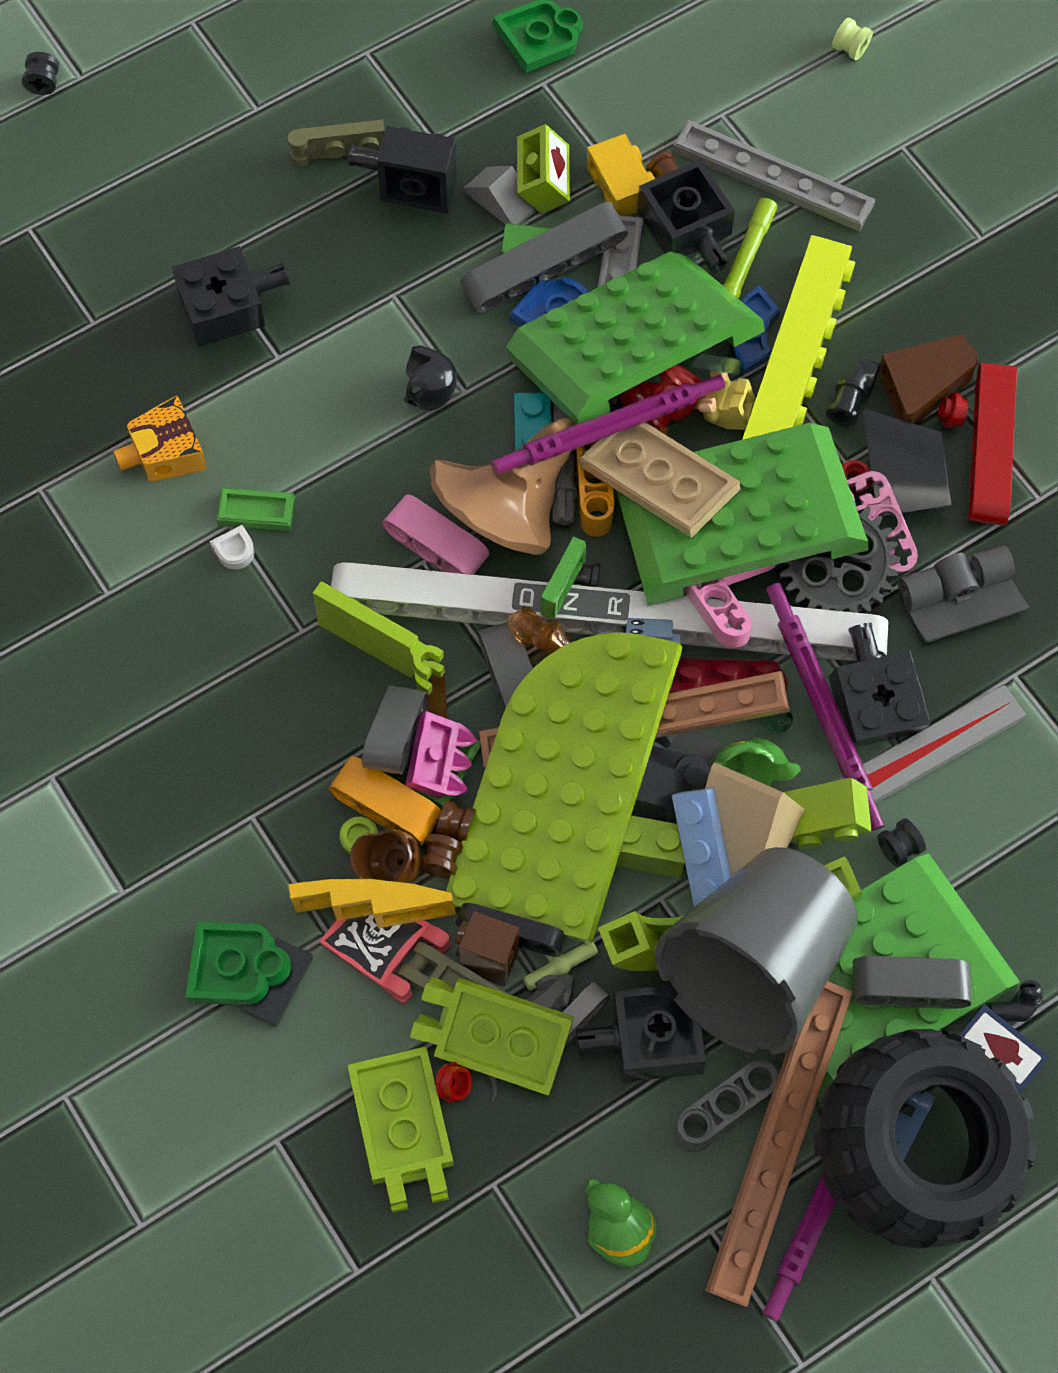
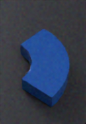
M761 285L747 294L741 302L763 319L765 332L736 347L730 344L734 362L743 376L769 361L772 349L767 342V331L770 325L780 317L781 312L780 308Z

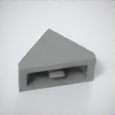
M513 166L486 167L463 188L464 193L505 225L506 223L522 225L537 211L517 194V172Z

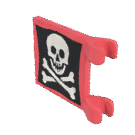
M374 915L336 920L319 941L323 947L382 987L401 1004H405L411 998L413 992L407 981L393 973L420 939L442 954H445L451 947L449 935L425 920L378 928Z

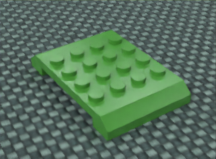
M668 252L519 327L507 344L506 349L509 359L578 425L610 412L608 400L725 339L736 347L765 332L762 318L687 255Z
M806 423L694 452L739 480L741 489L692 538L616 490L648 606L684 597L683 588L827 551H829L831 559L868 550V540L829 428L813 423Z
M929 853L910 860L861 890L863 895L853 899L858 917L857 926L828 981L853 991V960L862 956L959 959L970 963L972 1005L959 1009L869 1006L855 1003L852 993L816 1100L818 1106L826 1086L832 1084L838 1074L836 1072L839 1066L856 1050L862 1049L878 1038L905 1030L933 1029L941 1032L984 1004L987 1006L990 1002H994L1020 984L1018 978Z

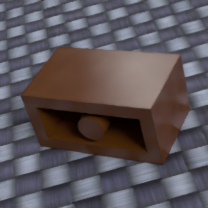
M474 911L469 923L465 921L461 923L455 939V944L458 945L456 956L460 957V965L487 981L505 987L519 953V927Z

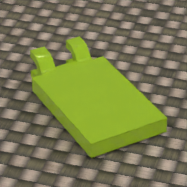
M321 581L313 592L318 625L412 679L415 677L417 688L427 691L429 696L432 692V684L428 682L431 674L441 678L445 673L444 666L439 664L444 657L443 650L432 645L423 644L418 640L416 634ZM431 658V659L435 660L436 662H434V661H427V660H425V659Z
M431 977L429 983H426L421 1000L444 1006L440 1021L438 1022L436 1019L420 1013L418 1020H415L410 1037L437 1045L434 1057L449 1062H457L458 1065L549 1096L574 1016L462 978L456 981L455 988H453L447 982Z
M427 1047L347 1065L373 1185L386 1182L392 1213L408 1210L403 1184L418 1180H428L433 1203L449 1200L442 1169L454 1166Z

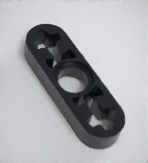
M463 903L455 921V924L460 928L463 921L470 922L473 912L476 911L519 927V948L552 957H560L568 939V936L564 935V931L552 925L473 903Z

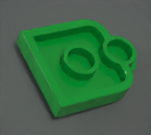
M535 0L493 16L492 27L524 72L527 73L571 56L577 49L578 38L583 30V21L580 14L574 9L560 8L558 4L551 0Z
M197 922L185 998L189 1003L236 1005L258 1003L266 996L269 986L279 985L287 979L291 971L290 957L283 949L275 947L273 937L262 925L253 923Z

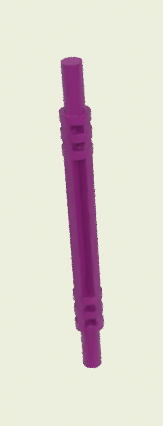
M717 375L691 386L685 383L639 402L523 445V449L492 460V469L498 475L527 463L532 466L695 403L696 399L724 389V379L721 375Z
M775 583L767 587L766 590L780 620L777 624L806 689L843 779L853 778L867 787L871 832L879 830L885 825L870 792L873 790L871 782L842 719L798 615L793 614L781 584Z
M825 1170L794 1238L788 1246L789 1249L782 1259L783 1262L776 1272L779 1278L762 1313L773 1321H778L793 1286L800 1284L809 1259L814 1253V1248L836 1201L831 1197L822 1180L826 1176Z

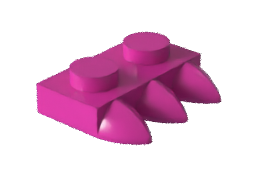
M427 711L419 715L405 786L437 798H441L444 795L456 796L466 792L467 787L464 782L451 771H463L472 767L468 757L462 751L455 748L467 747L476 743V739L471 731L460 723Z

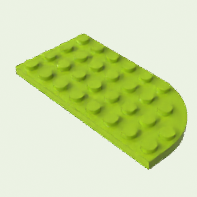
M633 633L598 634L574 641L544 658L526 675L514 691L502 716L473 805L476 811L470 824V830L466 841L462 840V853L456 858L457 871L455 875L451 873L446 892L452 894L455 908L461 909L463 903H473L552 925L564 931V935L568 936V938L592 944L683 649L680 643Z

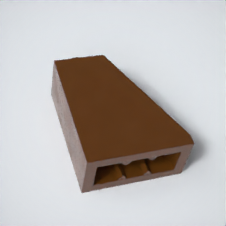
M964 333L884 353L881 358L878 374L895 417L917 425L939 407L944 397L948 398L952 392L957 393L971 381L974 369L978 365V356L974 346H969Z

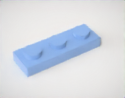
M714 787L679 792L672 795L694 907L731 877Z

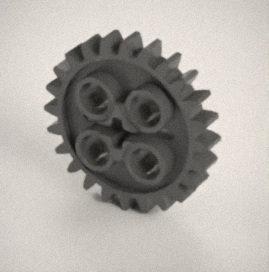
M868 506L861 513H858L868 543L871 546V552L865 556L857 554L843 556V561L848 563H843L841 568L833 567L834 560L829 559L831 558L829 551L819 553L829 558L807 556L779 564L788 566V569L782 571L779 577L780 579H791L792 582L788 584L785 592L797 591L799 593L795 600L796 605L806 600L809 602L808 608L816 609L818 607L823 610L857 613V608L861 607L865 613L869 614L871 612L870 600L879 605L882 604L884 600L879 590L891 592L893 587L886 579H896L898 572L889 568V566L898 564L900 557L890 555V552L897 548L898 542L886 541L892 529L885 528L880 530L878 528L883 518L881 515L872 521L868 519L870 507ZM849 563L867 564L871 567V570L865 571ZM818 565L824 569L826 578L820 582H813L807 578L805 570L809 566ZM849 574L858 576L862 582V588L855 592L848 591L843 587L842 578Z

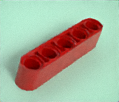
M980 362L977 369L968 508L969 522L1005 526L1008 523L1012 490L1017 366Z

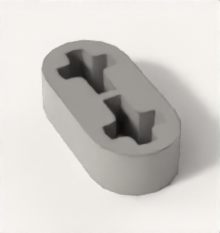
M595 982L587 986L562 1012L574 1016L566 1045L577 1035L576 1029H583L603 1008L610 997Z

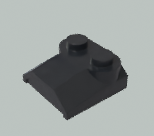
M652 746L631 816L677 824L672 795L679 792L705 789L710 773L709 762L696 755L688 756Z

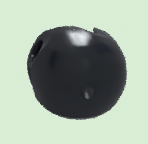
M421 345L412 346L406 366V374L410 380L407 384L406 396L403 401L422 410H437L449 401L457 383L456 368L451 359L444 354ZM415 386H419L421 388L419 391L415 393L412 392V389Z

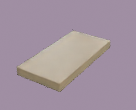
M645 422L598 440L579 458L580 466L690 538L741 489L739 480Z

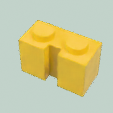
M626 134L587 147V170L597 188H601L604 194V201L611 202L618 215L629 216L637 213L639 186L655 179L650 171L646 172L643 167L639 148L636 145H631Z

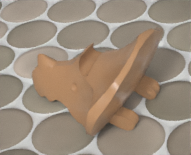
M568 417L553 421L541 428L526 443L575 426V423ZM571 451L532 466L527 463L498 475L493 471L491 464L468 466L436 459L429 468L432 489L441 503L454 516L477 533L506 548L533 555H542L548 550L551 542L549 517L553 505L557 475L561 467L568 460Z

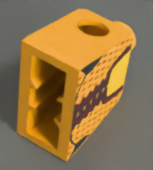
M178 396L167 400L127 424V429L132 444L113 450L121 471L141 464L148 481L152 482L207 469L203 451Z

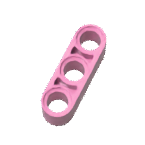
M405 495L382 522L385 530L394 539L442 572L474 575L490 555L488 549L481 541L413 495Z

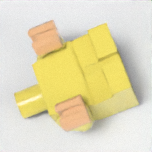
M713 365L712 368L714 370L710 371V377L721 375L725 382V388L700 397L694 409H699L700 412H703L704 419L709 423L726 429L746 430L756 400L749 380L739 378L738 381H730L727 366Z

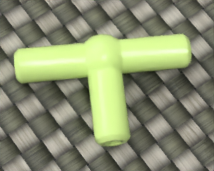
M585 942L564 955L562 953L560 957L545 955L549 963L524 976L523 981L527 989L532 991L537 988L535 983L542 977L568 974L571 968L593 957L598 953V950L593 942L592 944Z

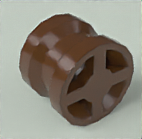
M446 800L439 817L436 834L456 838L461 843L462 840L466 841L476 809L473 807L460 808L456 802Z
M428 835L425 842L427 852L421 857L420 869L430 875L450 879L451 873L452 875L456 874L457 866L455 862L457 856L462 853L463 844L445 835Z

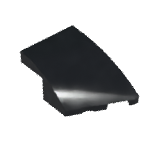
M871 410L863 411L871 471L880 472L887 478L901 513L952 505L942 432ZM873 483L875 498L879 497V489L883 487L881 483L877 485ZM883 513V514H881V516L892 515V514H891V513Z

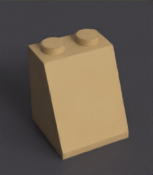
M714 762L710 769L705 789L714 787L732 877L760 852L774 847L787 848L805 809L782 791Z

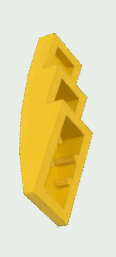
M327 879L289 884L290 899L296 913L332 907L337 921L374 915L377 927L384 928L456 915L451 893L411 883L375 879Z

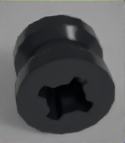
M45 52L28 54L25 59L27 71L22 76L23 87L31 93L38 95L53 93L57 85L55 76L59 72V61L54 56Z
M906 818L898 821L895 829L891 831L884 830L877 836L882 852L896 867L904 865L912 854L920 855L926 850V844L921 833Z

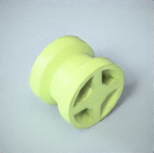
M847 18L838 28L832 41V48L837 51H846L849 58L857 61L867 49L873 31L867 27L860 28L856 25L855 20Z

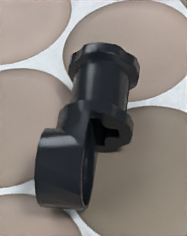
M862 358L854 379L845 378L838 380L835 387L837 395L833 404H830L826 410V416L833 423L845 427L856 424L858 420L857 409L860 402L865 400L867 394H871L878 376L880 363Z

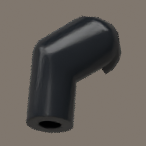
M1034 980L1024 981L1020 985V990L1010 1002H990L989 1008L1006 1022H1025L1031 1018L1042 1003V987Z

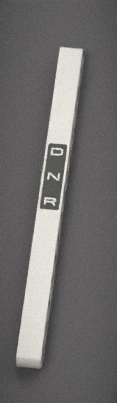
M345 562L338 563L333 568L331 587L379 614L495 626L514 620L518 628L585 635L626 633L627 618L673 620V634H680V644L790 655L781 631L778 628L777 624L780 620L772 604L739 601L752 622L748 642L742 647L729 648L722 645L716 639L687 596L648 606L645 594L641 591L572 585L558 614L552 620L540 615L541 596L549 582ZM708 598L705 600L712 607L725 605V602L721 599ZM790 606L793 614L799 616L816 658L857 661L848 629L859 624L861 627H864V623H872L879 655L887 656L888 620L886 618L873 614ZM729 623L727 624V629L732 628Z

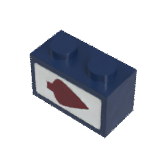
M985 1004L959 1034V1036L982 1045V1048L986 1049L985 1055L989 1058L1001 1059L1016 1076L1017 1080L1014 1082V1085L1019 1094L1050 1057Z

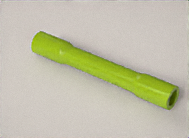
M760 198L748 223V230L727 279L722 285L738 299L761 241L768 232L778 208L777 204L769 198Z

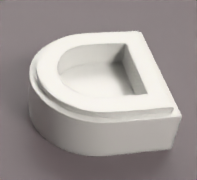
M243 525L210 541L212 550L220 563L226 568L242 569L253 560V542Z

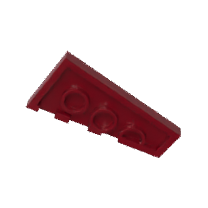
M679 658L669 693L779 671L783 674L787 693L788 679L777 661Z

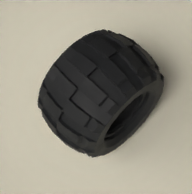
M933 1029L905 1030L878 1038L862 1049L856 1050L839 1066L836 1072L838 1075L833 1083L826 1086L816 1111L821 1116L820 1130L813 1134L815 1157L821 1156L826 1176L822 1180L831 1197L835 1201H842L848 1208V1217L871 1235L878 1234L894 1245L915 1249L951 1247L953 1244L974 1240L992 1229L999 1222L997 1218L1003 1212H1009L1026 1189L1027 1182L1024 1180L1026 1170L1034 1166L1037 1141L1031 1140L1029 1120H1034L1033 1112L1028 1098L1021 1097L1014 1085V1082L1017 1080L1016 1076L1001 1059L986 1056V1049H983L982 1045L954 1033L945 1035ZM936 1085L948 1094L961 1112L968 1131V1160L962 1177L954 1184H934L918 1177L904 1163L896 1145L895 1125L902 1105L913 1093L927 1086Z

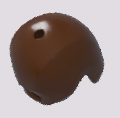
M387 829L376 834L367 833L357 838L351 848L350 863L357 879L412 883L417 879L420 870L421 855L416 838L401 830Z

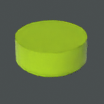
M353 817L347 820L342 825L339 834L343 850L350 855L351 848L357 838L367 833H378L375 823L366 817Z

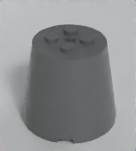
M782 847L769 848L760 852L666 930L656 945L655 960L661 979L664 981L670 980L672 986L677 991L678 995L674 999L676 1003L694 1022L708 1033L726 1044L745 1052L754 1054L760 1048L770 1050L772 1055L779 1054L789 1049L798 1038L851 939L858 920L856 907L845 886L824 865L796 850Z

